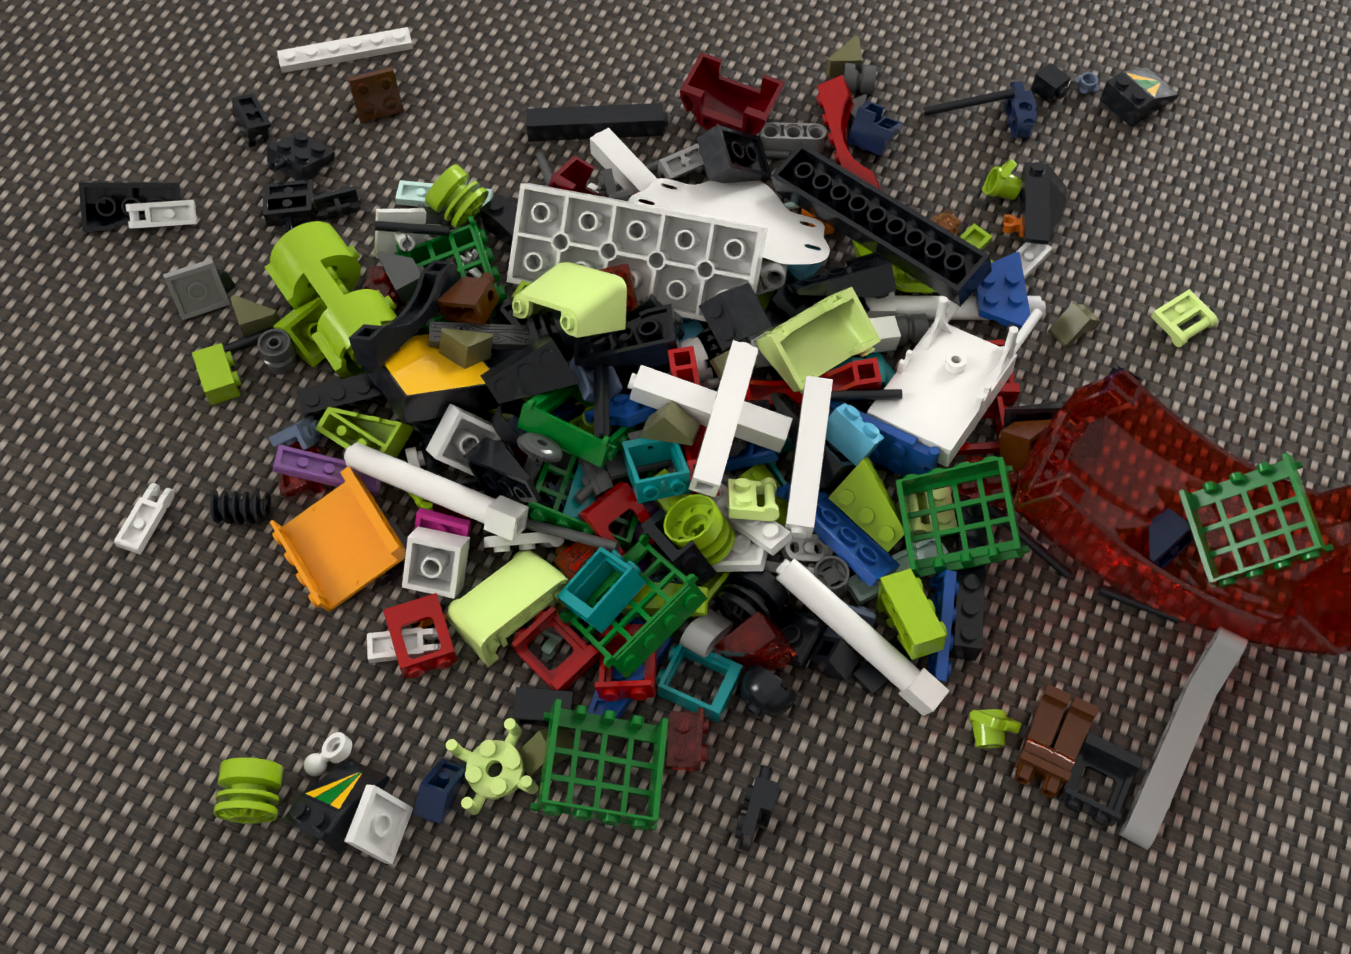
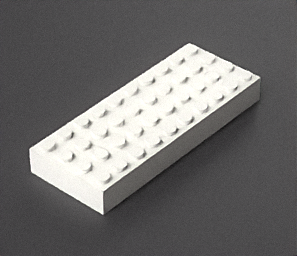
M521 183L506 282L520 284L524 280L533 283L558 263L571 262L620 276L625 281L627 288L626 306L636 308L640 305L639 301L644 294L648 297L650 294H653L661 304H672L673 310L680 316L707 322L699 305L717 294L746 283H750L756 294L768 227L537 184Z

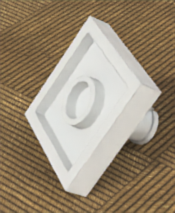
M424 208L376 209L375 221L426 224V211ZM375 231L374 255L376 258H379L377 256L379 252L394 254L398 252L396 249L398 244L401 250L405 252L406 250L411 251L414 246L425 242V234Z
M733 528L735 533L734 546L728 556L712 566L716 572L764 571L768 552Z
M366 785L344 842L383 863L393 864L413 807L375 785Z

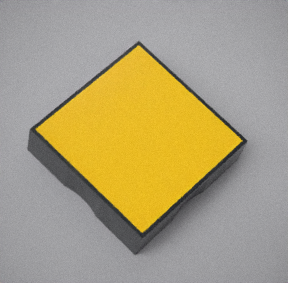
M429 333L414 334L381 367L371 368L370 366H362L375 386L385 394L388 404L402 424L442 417L450 403L470 413L497 409L499 406L480 376L491 369L484 360L464 369L441 355L439 347H429Z

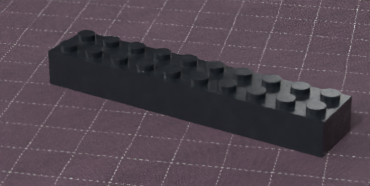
M803 143L771 175L778 194L873 253H878L897 268L942 296L947 297L960 307L992 271L989 254Z

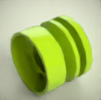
M457 164L448 168L435 181L425 197V203L437 213L447 208L444 219L448 222L451 221V225L455 229L462 228L467 224L469 216L473 215L475 217L489 194L484 187L479 188L480 184L477 181L467 185L470 175Z
M694 494L684 497L676 502L665 516L663 524L665 534L677 547L678 551L692 540L711 566L721 562L728 556L734 546V529L709 496Z
M231 758L222 761L219 769L218 784L225 788V790L218 791L215 799L218 803L214 806V816L222 820L241 824L275 821L278 818V809L275 806L279 804L280 798L271 792L278 791L282 786L284 770L282 765L258 758Z

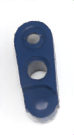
M1021 81L1011 82L1009 89L1014 88L1015 97L1007 99V102L1004 103V108L1012 138H1030L1037 120V105L1032 91H1025Z

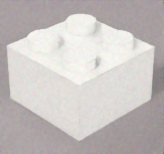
M450 403L426 451L435 459L473 475L463 456L485 437L497 441L501 440V438L494 430L491 422Z
M418 526L407 539L402 588L430 594L437 593V595L455 599L464 587L470 537Z

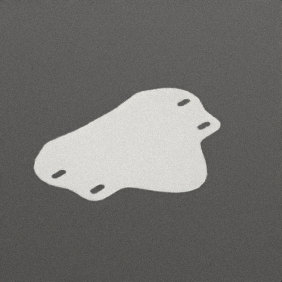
M660 178L654 180L646 190L632 195L628 202L645 204L639 202V199L655 203L650 206L768 227L763 258L777 263L790 265L821 263L827 259L830 253V248L824 239V224L815 218L789 211L775 192L760 180L735 183L707 181L691 185ZM667 184L675 186L677 189H669L661 185ZM800 221L812 223L815 227L802 225ZM805 245H813L821 248V250L818 251L805 247Z

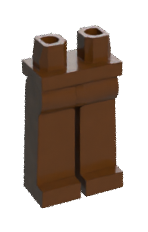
M1047 684L1040 695L1020 755L1013 767L1016 768L1014 778L1016 782L1029 786L1033 777H1036L1043 781L1040 792L1053 799L1069 781L1072 774L1070 772L1099 711V707L1075 696L1066 710L1054 743L1050 747L1072 695Z

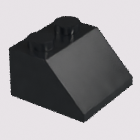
M750 283L721 292L699 305L722 351L725 352L730 350L733 340L748 343L773 328Z

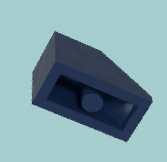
M1169 508L1162 514L1156 515L1149 525L1150 561L1156 574H1159L1195 541L1189 522Z
M441 758L420 783L413 814L424 818L426 821L441 824L453 807L465 778L466 766Z

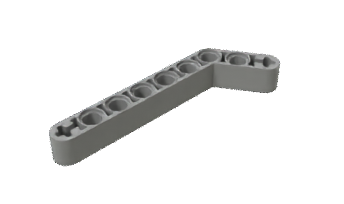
M1221 626L1214 634L1185 682L1123 823L1120 836L1146 850L1153 844L1216 695L1243 654L1248 639Z

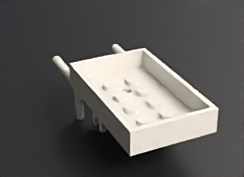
M941 296L934 323L913 351L908 349L905 359L899 361L896 374L884 388L902 389V399L875 400L867 411V415L917 437V442L928 447H938L940 453L937 463L948 467L1012 374L1017 358L1016 352L1041 318V310L1034 309L1019 332L1017 327L1011 326L1005 346L999 347L949 325L948 322L960 306L951 301L947 307L948 298Z

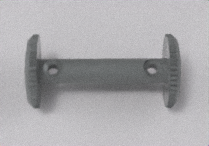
M526 433L520 435L517 440L519 448L528 455L523 469L529 475L533 484L543 461L554 463L562 459L563 452L560 446L544 435ZM520 499L516 501L523 505L526 504V502H523ZM525 529L522 533L528 532L530 530Z

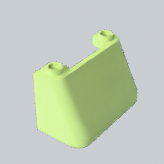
M571 262L558 263L515 295L512 302L513 316L524 319L530 317L532 313L539 314V311L543 309L546 312H551V308L561 311L560 324L562 329L568 335L577 338L624 330L626 325L627 288L625 281L620 276Z
M849 287L819 301L757 338L754 342L759 351L794 392L800 391L803 394L806 376L819 377L851 356L860 354L861 357L866 356L875 350L873 346L881 340L854 289Z
M521 550L514 555L511 561L462 598L452 601L448 606L446 616L450 625L489 667L499 659L496 651L500 645L503 648L508 645L506 638L547 606L549 608L551 606L556 608L555 603H559L563 608L566 607L557 595L568 584L569 580L562 572L532 550Z

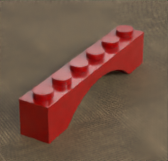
M843 75L817 85L819 95L816 98L820 108H824L825 111L822 114L826 127H830L831 132L828 133V138L832 147L835 146L837 150L833 153L836 163L881 190L873 171L862 166L853 158L849 151L847 125L854 102Z
M688 346L668 350L671 376L700 385L694 347ZM700 425L693 446L684 445L687 466L690 471V482L707 428L703 425ZM718 490L716 496H720V490ZM692 491V495H694V494H702V493H698V492Z
M877 357L852 361L819 376L820 378L833 379L832 391L881 390L882 380ZM750 379L744 399L769 400L770 411H776L770 398L773 393H787L800 405H802L803 394L800 391L794 392L784 380L759 381Z

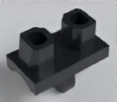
M347 185L341 187L340 190L332 192L323 191L313 196L320 220L339 216V219L344 218L343 214L361 210L355 186L350 187Z

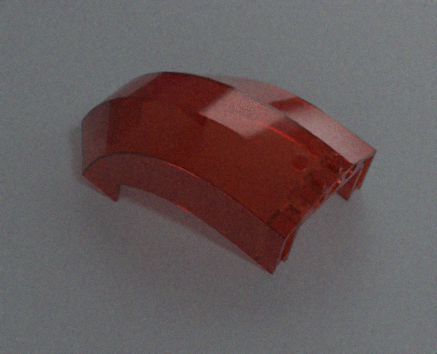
M1126 369L1077 388L1040 433L1018 475L1014 504L1015 511L1073 560L1099 578L1139 601L1180 620L1212 632H1216L1221 626L1248 639L1250 643L1277 649L1322 655H1338L1351 651V485L1323 492L1304 487L1325 546L1332 544L1333 551L1320 553L1321 557L1313 561L1303 562L1301 559L1291 562L1292 566L1284 570L1275 571L1272 568L1263 571L1264 575L1256 579L1247 580L1246 577L1236 580L1237 584L1227 588H1211L1195 541L1164 569L1150 561L1149 525L1156 515L1162 514L1167 508L1188 522L1178 492L1179 490L1184 489L1192 493L1203 489L1202 484L1213 481L1218 484L1229 480V475L1234 472L1246 474L1257 470V467L1230 453L1188 425ZM1284 479L1273 483L1279 501L1296 496L1290 481ZM1267 485L1247 492L1253 510L1273 504ZM1241 494L1222 501L1228 519L1247 513ZM1299 502L1282 507L1288 526L1305 521ZM1216 503L1197 509L1203 527L1222 521ZM1276 510L1256 516L1262 535L1282 528ZM1250 518L1230 525L1236 543L1256 537ZM1224 527L1205 533L1211 551L1230 545ZM1308 527L1291 532L1297 551L1314 546ZM1284 534L1265 540L1271 559L1291 553ZM1258 543L1239 549L1245 568L1264 562ZM1232 551L1213 557L1219 576L1238 570Z

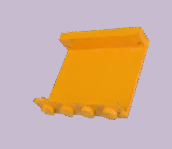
M349 466L340 472L346 482L287 524L281 526L274 520L270 521L274 529L272 535L280 546H284L286 560L298 570L296 577L299 582L309 589L310 594L308 597L316 608L320 606L328 612H331L401 562L406 556L405 547L362 478Z

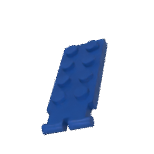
M830 401L828 417L843 403ZM859 411L860 416L863 418L862 421L875 425L884 437L869 456L871 462H875L902 476L908 474L921 475L929 473L930 470L936 468L940 453L938 447H928L917 442V437Z
M791 482L778 487L776 495L784 498L787 502L789 500ZM819 490L813 529L818 535L819 540L828 545L839 558L847 563L857 574L858 578L870 587L878 583L881 577L893 574L900 564L837 507L825 492Z

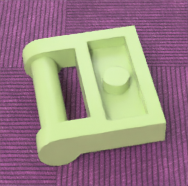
M1190 289L1155 310L1151 316L1171 337L1173 344L1177 347H1182L1188 342V339L1205 328H1211L1218 323L1217 316ZM1196 315L1201 317L1200 321L1186 330L1182 331L1179 326Z
M745 478L728 479L729 518L775 521L778 519L779 507L775 502L777 484L773 478H764L762 481H751ZM756 494L764 495V507L757 506Z
M950 487L932 490L935 507L953 503ZM927 492L908 495L910 512L919 511L917 496L923 497L924 507L929 509ZM954 510L936 513L939 531L957 527ZM931 515L926 516L928 524L922 523L921 517L912 519L914 536L934 532Z

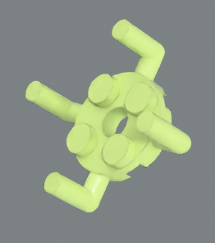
M508 718L504 722V727L509 732L505 741L485 740L473 752L463 748L454 739L446 742V748L455 757L467 762L465 778L470 787L476 792L473 800L470 797L463 798L461 805L471 815L479 813L486 799L496 800L506 795L509 796L518 788L530 794H535L538 791V785L530 776H524L523 760L515 748L522 729L512 718ZM494 763H501V774L497 777H490L488 774L490 766Z

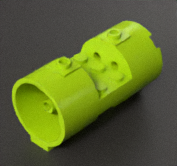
M320 221L308 222L291 229L278 240L271 252L270 263L265 266V269L294 309L321 297L328 308L321 315L317 325V332L311 335L341 379L364 374L366 372L363 367L357 364L349 337L363 324L379 326L391 322L397 317L393 311L397 306L389 295L384 298L379 290L361 289L351 292L356 286L362 267L357 261L360 255L353 245L346 246L330 224Z

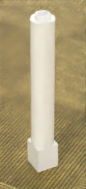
M891 292L889 296L880 299L864 297V300L871 309L866 314L870 319L901 314L909 318L911 314L925 313L928 320H935L941 296L895 295L894 292ZM970 296L958 308L950 320L988 319L978 316L976 296ZM1027 296L1030 314L1034 309H1039L1042 311V315H1044L1046 309L1045 301H1042L1040 296Z
M358 442L349 446L345 451L344 459L346 460L347 467L349 466L363 474L484 523V530L513 541L526 528L529 507L501 495L497 499Z
M786 558L775 570L779 574L776 579L899 688L900 692L898 694L922 716L934 712L949 692L941 682L925 668L919 670L795 558L791 561Z

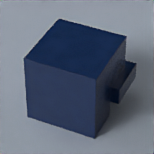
M867 101L857 110L847 143L881 156L890 148L893 138L901 132L904 123L882 115L885 107Z

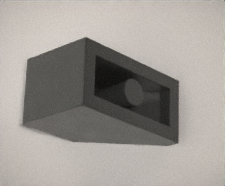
M385 252L377 253L402 302L410 300L418 284L420 273L424 270L423 266L417 267L413 258Z

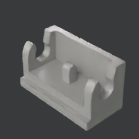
M698 143L660 159L657 169L658 176H664L665 179L673 180L698 168L704 170L705 165L699 152Z

